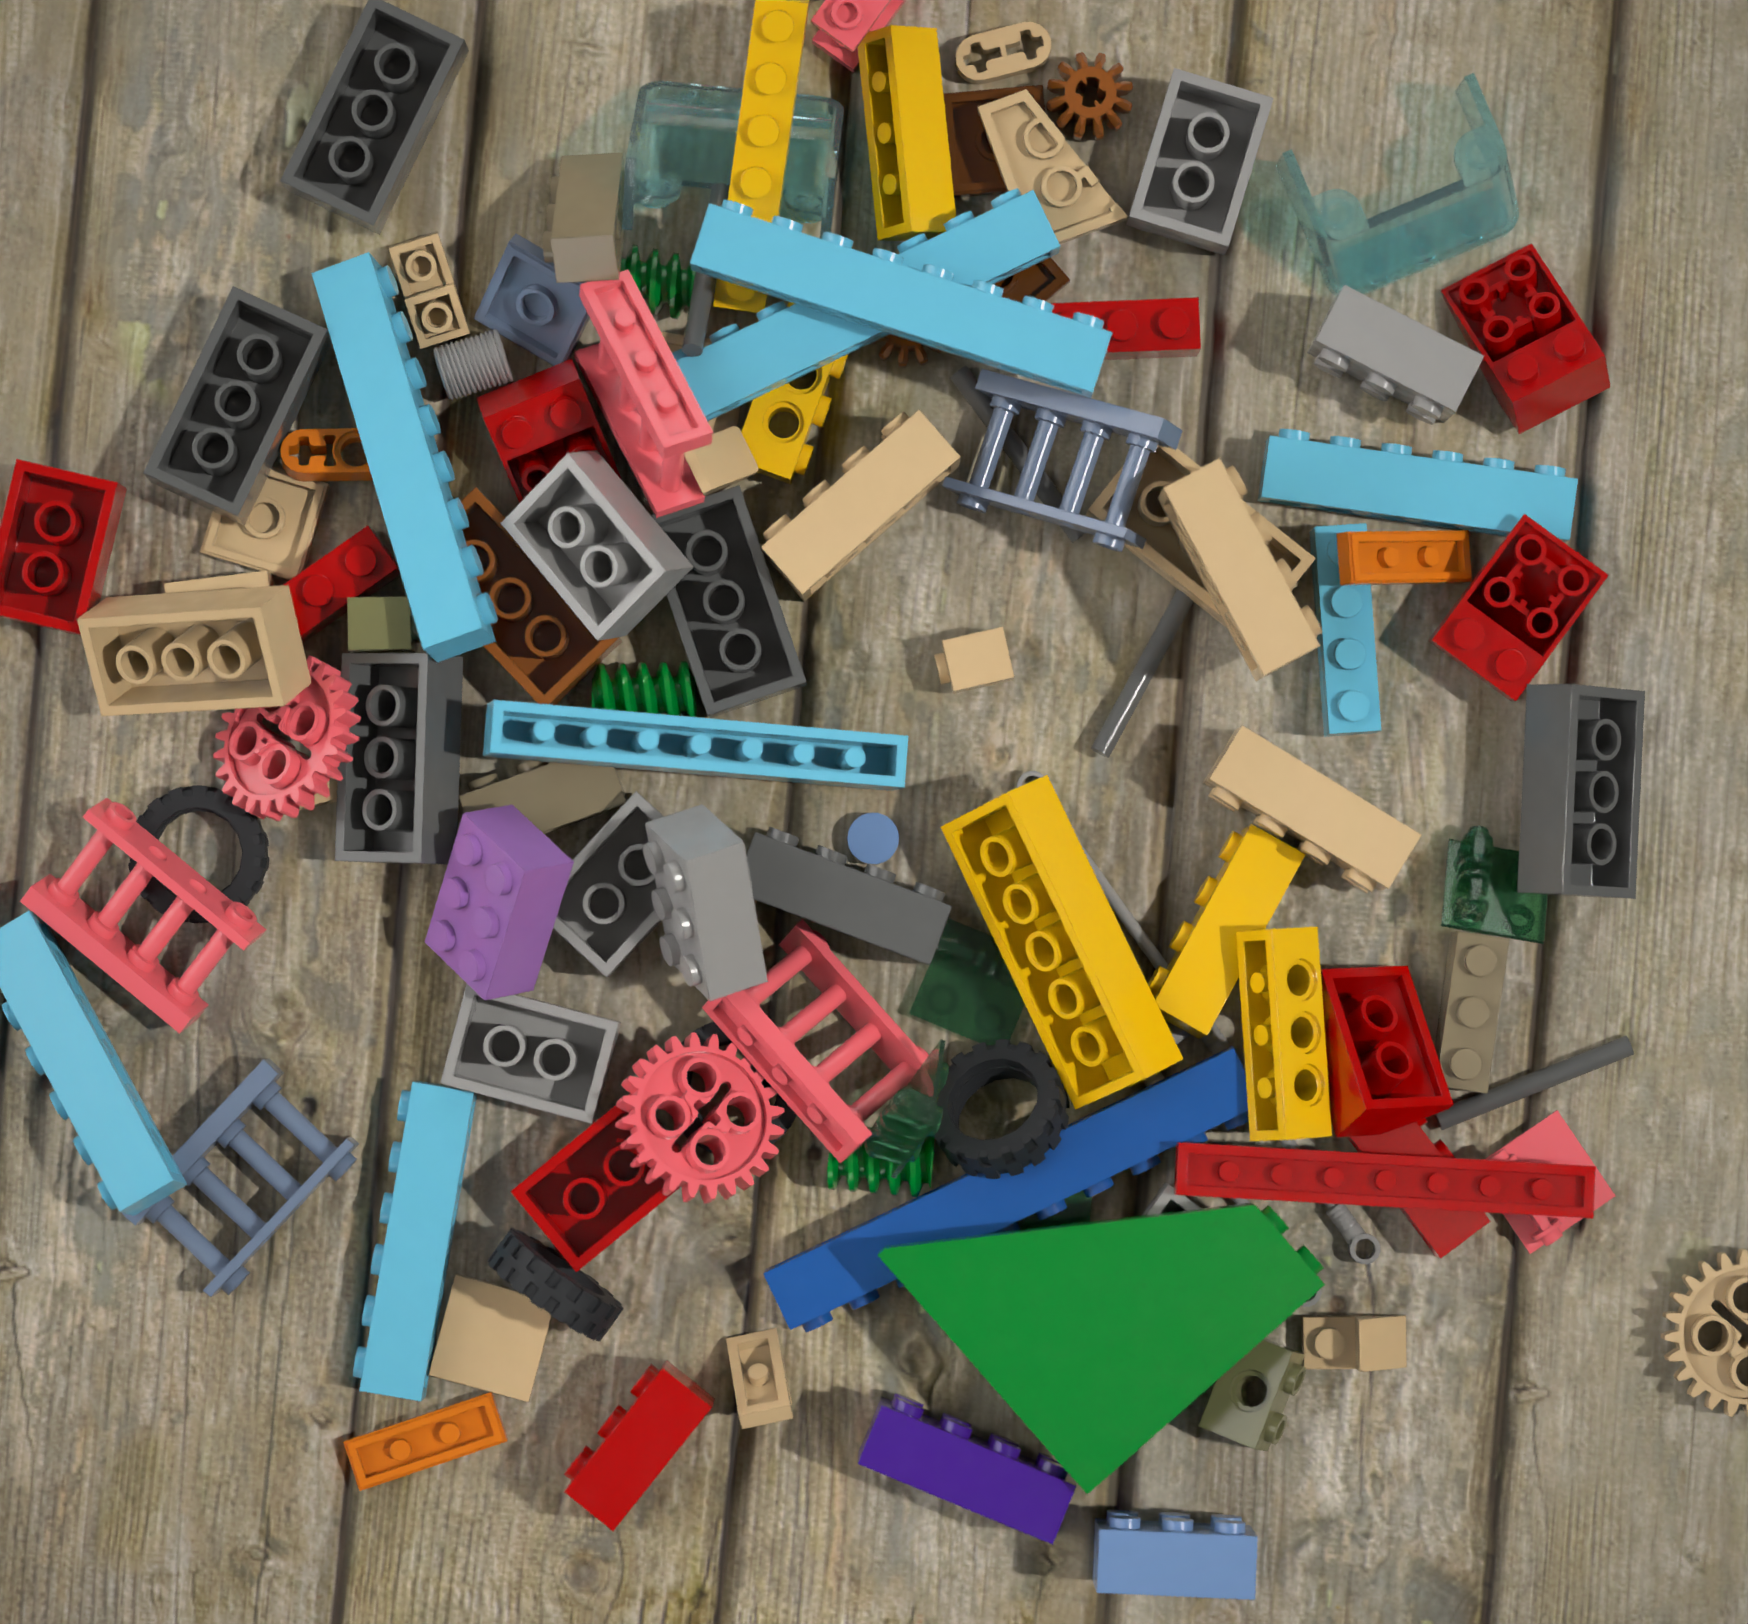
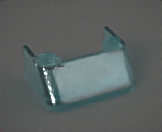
M1474 73L1465 76L1455 90L1471 131H1468L1459 139L1453 153L1454 164L1461 180L1366 219L1358 199L1348 191L1331 189L1312 197L1292 149L1281 154L1276 164V169L1325 284L1335 296H1337L1344 285L1367 295L1506 236L1516 225L1519 217V206L1506 147Z
M654 81L643 85L639 89L625 161L622 230H633L637 203L648 208H664L679 199L682 186L711 189L717 183L730 186L743 88ZM797 94L783 189V206L787 213L794 216L800 222L817 223L821 221V239L823 232L832 233L844 108L838 101L829 97Z

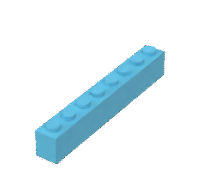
M1019 188L993 199L991 201L992 210L977 217H974L972 211L960 214L944 223L946 232L929 240L925 233L919 234L899 244L897 249L900 253L898 255L904 258L902 265L922 271L924 264L934 265L954 273L952 281L972 287L974 280L994 285L1058 254L1061 246L1034 190L1021 195ZM780 301L759 311L756 314L759 321L740 330L737 323L710 335L709 339L712 344L704 347L700 356H688L683 353L682 348L672 352L704 416L707 421H710L889 335V333L798 304L786 307L785 302Z
M723 200L721 207L709 203L690 261L692 271L1091 398L1112 332L1102 329L1104 321L1078 312H1074L1073 318L1069 319L1052 313L1054 305L1029 296H1024L1022 303L1002 297L1004 289L987 282L974 280L972 287L952 281L954 273L934 265L924 264L922 271L902 265L904 259L902 256L884 249L874 248L872 255L851 249L853 245L852 240L834 233L823 232L821 239L801 233L803 229L802 224L788 218L773 216L771 223L751 217L753 209L738 202Z
M370 252L311 273L423 650L438 663L496 642L491 624L498 621L496 610L487 592L481 594L477 576L483 574L482 564L473 545L467 546L462 529L469 527L468 518L462 502L458 497L453 499L448 482L455 480L454 471L444 450L439 452L434 435L441 433L440 425L434 409L430 404L425 405L420 389L426 387L427 383L419 361L416 357L411 359L406 343L413 340L412 332L402 311L396 312L392 297L398 295L399 290L388 265L382 267Z
M493 700L487 704L483 756L895 791L905 788L908 736Z

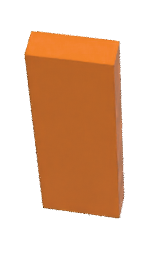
M1469 530L1354 531L1336 534L1340 586L1459 584L1472 582Z
M487 1392L345 1440L343 1443L359 1491L507 1442L508 1437L493 1392Z

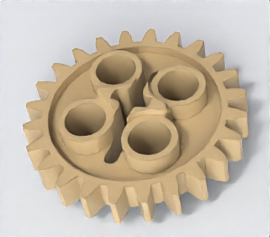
M1740 1248L1736 1255V1263H1732L1726 1253L1718 1252V1268L1713 1269L1709 1264L1701 1260L1698 1262L1699 1271L1702 1275L1701 1278L1697 1280L1683 1274L1681 1278L1688 1287V1292L1686 1295L1671 1292L1669 1296L1680 1305L1678 1311L1663 1312L1662 1315L1667 1320L1675 1323V1330L1661 1333L1662 1339L1675 1342L1676 1344L1675 1349L1664 1355L1665 1360L1671 1362L1681 1361L1683 1364L1674 1373L1673 1377L1678 1381L1689 1378L1693 1379L1687 1390V1394L1693 1398L1706 1390L1704 1406L1711 1410L1723 1399L1724 1414L1730 1417L1734 1416L1739 1404L1743 1405L1745 1415L1748 1417V1384H1742L1736 1374L1739 1362L1748 1357V1343L1745 1341L1737 1343L1742 1336L1741 1333L1713 1310L1712 1302L1718 1300L1738 1321L1748 1325V1310H1738L1733 1301L1735 1289L1742 1283L1748 1282V1251ZM1716 1321L1722 1330L1721 1340L1715 1347L1705 1349L1699 1343L1698 1331L1706 1322Z

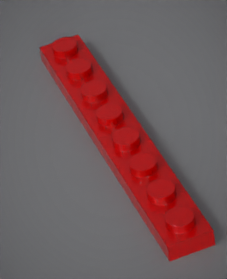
M1177 1142L1174 1195L1594 1219L1596 1166Z

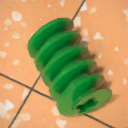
M633 244L626 257L621 258L620 272L629 270L643 299H648L649 310L652 315L657 316L665 303H668L670 317L677 320L685 307H690L696 272L691 270L690 263L686 269H681L679 253L673 252L666 266L661 265L659 249L653 248L645 262L641 261L639 247Z
M686 661L680 662L676 676H671L666 662H660L655 677H651L645 662H639L634 677H630L625 663H618L615 675L612 678H609L604 663H598L592 678V708L653 714L666 713L667 715L682 716L683 712H687L688 717H697L696 680L692 676Z
M867 1127L872 1135L841 1164L829 1151L826 1179L829 1190L836 1189L842 1176L846 1177L850 1192H856L862 1178L867 1179L871 1194L877 1193L883 1180H887L890 1193L894 1196H897L903 1182H908L912 1197L917 1198L924 1183L929 1184V1188L931 1187L935 1140L932 1132H928L922 1145L917 1146L913 1131L908 1130L899 1145L896 1143L892 1129H886L880 1143H876L872 1127Z

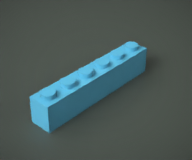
M1279 429V436L1270 435L1265 443L1257 502L1455 530H1469L1470 532L1505 537L1523 514H1526L1564 543L1570 540L1578 479L1565 477L1566 469L1562 467L1535 465L1534 472L1514 470V461L1500 458H1484L1483 465L1463 463V454L1434 450L1432 458L1413 456L1412 447L1392 443H1382L1381 451L1360 448L1361 440L1343 436H1331L1330 444L1309 441V432L1293 429Z
M28 911L0 928V989L7 1000L2 1004L3 1012L15 1030H23L31 1045L25 1049L30 1063L38 1074L43 1075L46 1073L54 1088V1091L49 1093L54 1108L64 1120L70 1118L77 1131L78 1136L73 1138V1142L78 1153L88 1165L94 1163L101 1176L102 1181L97 1183L102 1198L110 1209L115 1210L118 1208L119 1212L135 1216L188 1184L48 924L33 912Z
M413 1081L411 1091L402 1090L397 1120L405 1122L402 1142L393 1141L388 1172L397 1173L393 1193H384L379 1219L380 1223L388 1224L385 1244L376 1243L371 1263V1274L379 1275L376 1296L367 1295L362 1316V1326L370 1327L367 1347L358 1346L353 1369V1377L361 1378L359 1391L422 1401L426 1397L429 1380L428 1374L434 1351L478 1093L422 1081Z

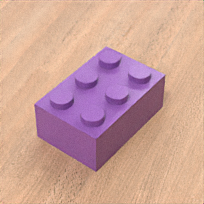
M514 805L463 813L425 943L484 1001L533 991L574 861Z

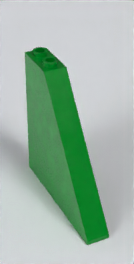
M1253 1203L887 1245L877 1254L1087 1495L1326 1285L1317 1275L1324 1267L1304 1244L1295 1250L1282 1236L1289 1227L1269 1205L1260 1211Z

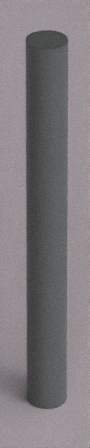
M723 183L714 184L711 188L709 203L721 207L723 200H728L729 186ZM699 272L695 274L682 344L683 353L691 357L700 356L703 352L716 280L714 277Z
M964 366L954 373L950 379L984 425L988 427L994 408L989 406L991 398L975 389L977 379L968 367ZM1010 425L1002 449L1019 472L1022 473L1029 449ZM1044 471L1036 495L1044 505L1059 508L1063 495ZM1060 526L1072 543L1086 534L1085 532Z
M1176 590L1091 747L1092 750L1104 757H1110L1193 604V601L1182 591Z
M1623 1036L1489 1089L1487 1094L1479 1093L1456 1102L1448 1110L1435 1114L1436 1120L1441 1130L1447 1129L1634 1055L1632 1045L1628 1037Z

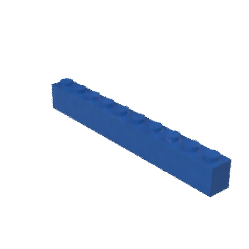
M1228 1047L1068 1124L1066 1130L1061 1129L1059 1145L1054 1150L1049 1148L1044 1154L1046 1159L1035 1167L1032 1163L1024 1167V1172L1011 1177L1009 1173L1000 1174V1179H986L985 1175L978 1173L976 1177L966 1173L918 1196V1198H913L767 1268L763 1275L789 1329L792 1330L802 1325L805 1333L832 1321L833 1317L830 1311L848 1302L852 1310L858 1309L878 1299L880 1295L877 1288L894 1280L899 1288L903 1287L904 1285L877 1255L887 1245L1021 1230L1017 1221L1034 1213L1037 1214L1039 1221L1066 1209L1067 1205L1064 1199L1082 1190L1086 1198L1094 1196L1112 1187L1114 1183L1111 1176L1130 1168L1134 1176L1160 1164L1161 1160L1158 1154L1176 1146L1177 1142L1202 1144L1208 1140L1205 1131L1224 1123L1228 1131L1248 1122L1245 1070L1234 1047Z

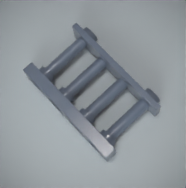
M981 369L975 389L992 398L989 406L994 408L969 483L945 476L942 486L959 495L957 504L981 513H986L990 505L1095 535L1093 539L1094 544L1118 552L1123 551L1125 544L1143 549L1146 539L1126 528L1125 525L1149 454L1155 453L1158 445L1176 450L1183 430L1165 418ZM1021 408L1035 411L1034 418L1039 420L1013 496L989 489L1013 415H1019ZM1066 420L1082 424L1080 431L1084 435L1060 507L1055 508L1034 502L1058 427L1064 428ZM1115 433L1126 436V444L1130 447L1104 522L1080 515L1079 513L1103 441L1110 440L1111 434Z
M263 1059L172 1156L188 1186L194 1183L252 1238L230 1261L172 1206L175 1201L170 1196L165 1197L135 1216L122 1213L134 1225L141 1224L146 1219L153 1224L158 1221L216 1276L203 1290L209 1297L218 1294L221 1290L230 1295L250 1274L244 1265L328 1176L336 1182L357 1160L351 1154L359 1145L353 1137L346 1138L337 1148L279 1093L282 1087L276 1081L284 1072L271 1059ZM254 1105L260 1111L265 1107L323 1162L303 1185L295 1180L244 1131L246 1125L240 1119ZM218 1143L224 1148L229 1145L287 1200L267 1223L208 1169L211 1163L204 1157Z

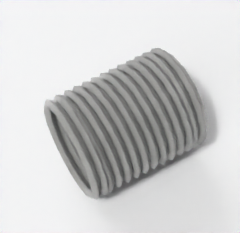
M495 328L493 331L489 330L488 332L485 331L484 334L480 333L479 336L475 334L474 337L470 336L469 339H460L459 342L455 341V343L451 342L450 345H441L433 350L446 394L451 401L454 398L466 397L467 394L471 395L472 392L476 394L477 391L481 392L482 389L486 391L487 388L491 389L492 386L496 388L497 385L501 386L502 383L507 384L508 381L511 383L513 381L512 372L499 332Z

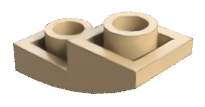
M434 232L390 246L391 258L420 349L470 334L439 233Z

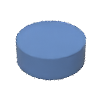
M866 813L858 817L851 824L847 836L848 846L851 853L859 861L872 865L881 864L889 860L896 852L899 843V833L894 822L887 816L880 813Z

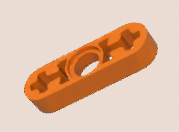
M357 428L299 429L288 434L281 444L280 453L283 469L295 480L304 482L373 481L368 462L361 466H350L341 457V453L347 445L362 443ZM326 444H333L334 466H327ZM307 445L310 446L311 454L320 456H311L309 465H299L298 458L290 455L298 454L300 446Z

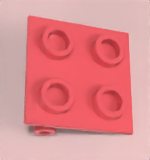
M1558 1110L1484 1159L1595 1166ZM1597 1168L1594 1211L1615 1197V1194ZM1502 1213L1529 1254L1543 1245L1548 1246L1563 1236L1562 1232L1583 1219Z

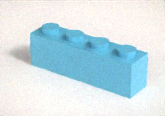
M1366 523L1316 526L1309 532L1311 555L1316 558L1312 563L1315 617L1322 629V633L1318 635L1317 641L1320 644L1318 647L1324 737L1374 734L1381 731L1371 585L1340 586L1336 534L1367 531Z

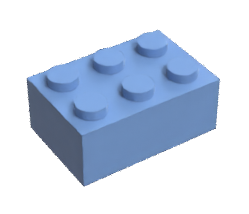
M1107 1510V1519L1095 1518L1092 1581L1097 1593L1255 1600L1258 1536L1250 1525H1246V1522L1242 1521L1241 1516L1216 1514L1211 1515L1210 1523H1194L1190 1519V1514L1160 1512L1159 1521L1141 1520L1136 1511Z

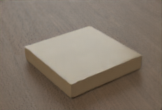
M272 467L245 525L212 511L200 553L254 570H267L274 576L291 580L305 569L330 485L322 481H298L291 478L285 470Z
M456 1274L428 1375L529 1402L552 1316L543 1308L537 1307L528 1297L520 1294L515 1289Z

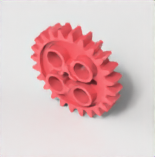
M310 655L306 661L312 683L285 706L235 709L234 713H222V719L229 723L228 729L220 731L215 735V738L225 742L224 747L213 754L214 759L225 763L215 773L216 777L226 781L222 792L233 797L232 803L261 819H265L267 816L275 821H280L283 814L295 819L298 817L300 806L312 811L315 807L314 795L318 793L328 798L330 791L327 782L331 778L336 781H342L343 776L338 770L340 762L349 763L353 760V757L345 752L346 747L359 741L358 736L349 732L350 727L361 721V716L349 711L359 701L358 697L348 693L352 685L351 682L340 677V670ZM263 718L278 725L279 730L290 738L302 743L311 751V757L309 758L306 754L296 750L290 741L267 728L262 723Z
M693 1032L685 1038L684 1046H682L676 1036H673L665 1042V1051L658 1045L652 1047L646 1052L649 1062L640 1058L632 1066L638 1077L629 1076L621 1084L632 1095L623 1096L616 1102L618 1108L629 1112V1115L615 1123L616 1128L630 1130L631 1136L620 1145L621 1149L636 1148L639 1153L630 1164L631 1167L635 1168L647 1164L650 1170L645 1182L649 1184L658 1177L665 1180L663 1195L667 1196L678 1186L682 1187L683 1202H689L693 1199L698 1190H700L704 1203L708 1204L716 1199L717 1189L725 1200L736 1194V1185L744 1191L754 1184L751 1174L760 1177L769 1170L763 1159H772L779 1153V1149L768 1140L778 1139L785 1131L781 1127L772 1124V1120L785 1113L784 1108L770 1105L769 1099L775 1096L777 1092L773 1087L764 1088L761 1082L765 1078L758 1071L753 1072L750 1068L752 1064L746 1057L741 1060L736 1057L737 1047L732 1042L723 1050L719 1049L717 1034H712L707 1038L703 1046H701L697 1033ZM687 1071L696 1072L703 1078L705 1083L704 1093L697 1092L691 1088L687 1081ZM722 1083L727 1084L729 1087L728 1092L705 1116L702 1122L703 1126L688 1137L678 1153L673 1152L672 1144L696 1119L698 1110L714 1097ZM727 1105H733L741 1110L745 1119L744 1127L737 1126L729 1120L726 1113ZM656 1109L665 1110L672 1116L674 1121L673 1131L660 1127L655 1117ZM696 1143L704 1144L710 1148L714 1156L713 1165H706L699 1160L695 1152Z

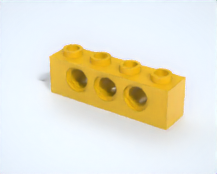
M789 302L787 307L792 306L795 303ZM848 355L816 369V380L807 389H796L787 383L752 401L741 433L758 465V473L788 484L792 483L795 473L805 475L814 450V446L806 444L813 425L821 428L823 426L832 398L824 396L830 376L840 379ZM779 412L792 413L799 421L796 433L788 438H779L769 429L770 420Z
M1318 927L1236 932L1250 1141L1293 1140L1332 1136Z

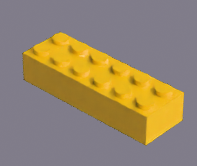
M1048 775L1008 791L940 827L1075 1110L1139 1082L1183 1059Z

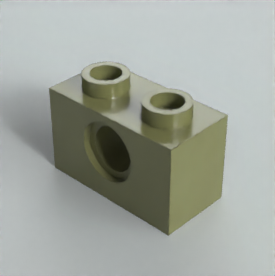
M407 596L347 598L349 651L352 653H420L421 641Z
M1264 1338L1215 1382L1199 1427L1254 1450L1268 1452L1270 1445H1276L1285 1430L1287 1416L1283 1415V1411L1289 1395L1295 1396L1303 1383L1306 1368L1301 1364L1305 1354ZM1260 1378L1266 1385L1267 1394L1264 1401L1254 1407L1248 1401L1247 1389L1253 1380Z

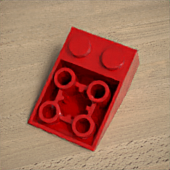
M1532 243L1441 290V294L1469 348L1484 355L1479 367L1494 396L1519 434L1611 387L1605 354Z
M572 358L476 397L484 422L519 503L567 453L597 450L622 480Z
M1523 514L1450 609L1428 641L1508 700L1517 701L1526 689L1527 684L1531 682L1609 575L1526 514Z

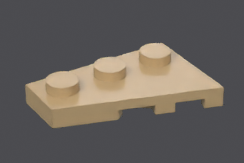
M1027 89L978 107L977 111L1007 192L1019 188L1021 195L1034 190L1059 244L1128 220L1127 214L1118 203L1114 202L1099 183V179L1083 163L1067 143L1063 134Z

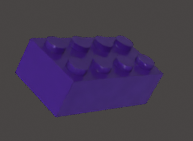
M895 1393L891 1401L881 1396L858 1452L857 1464L1053 1545L1077 1486L1075 1480L1054 1457L1039 1452L1036 1460L1020 1454L1019 1443L991 1432L989 1439L986 1440L971 1434L973 1430L971 1428L972 1424L958 1417L943 1413L941 1419L937 1420L923 1414L924 1404L912 1398Z

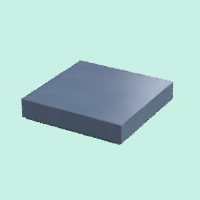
M515 234L507 244L473 319L492 330L495 328L500 335L554 366L571 359L590 319L579 298L580 284L586 282L556 283L554 263H545L543 249L522 236Z

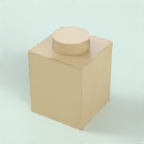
M1003 627L942 640L943 653L934 654L940 684L951 683L953 694L1014 679Z

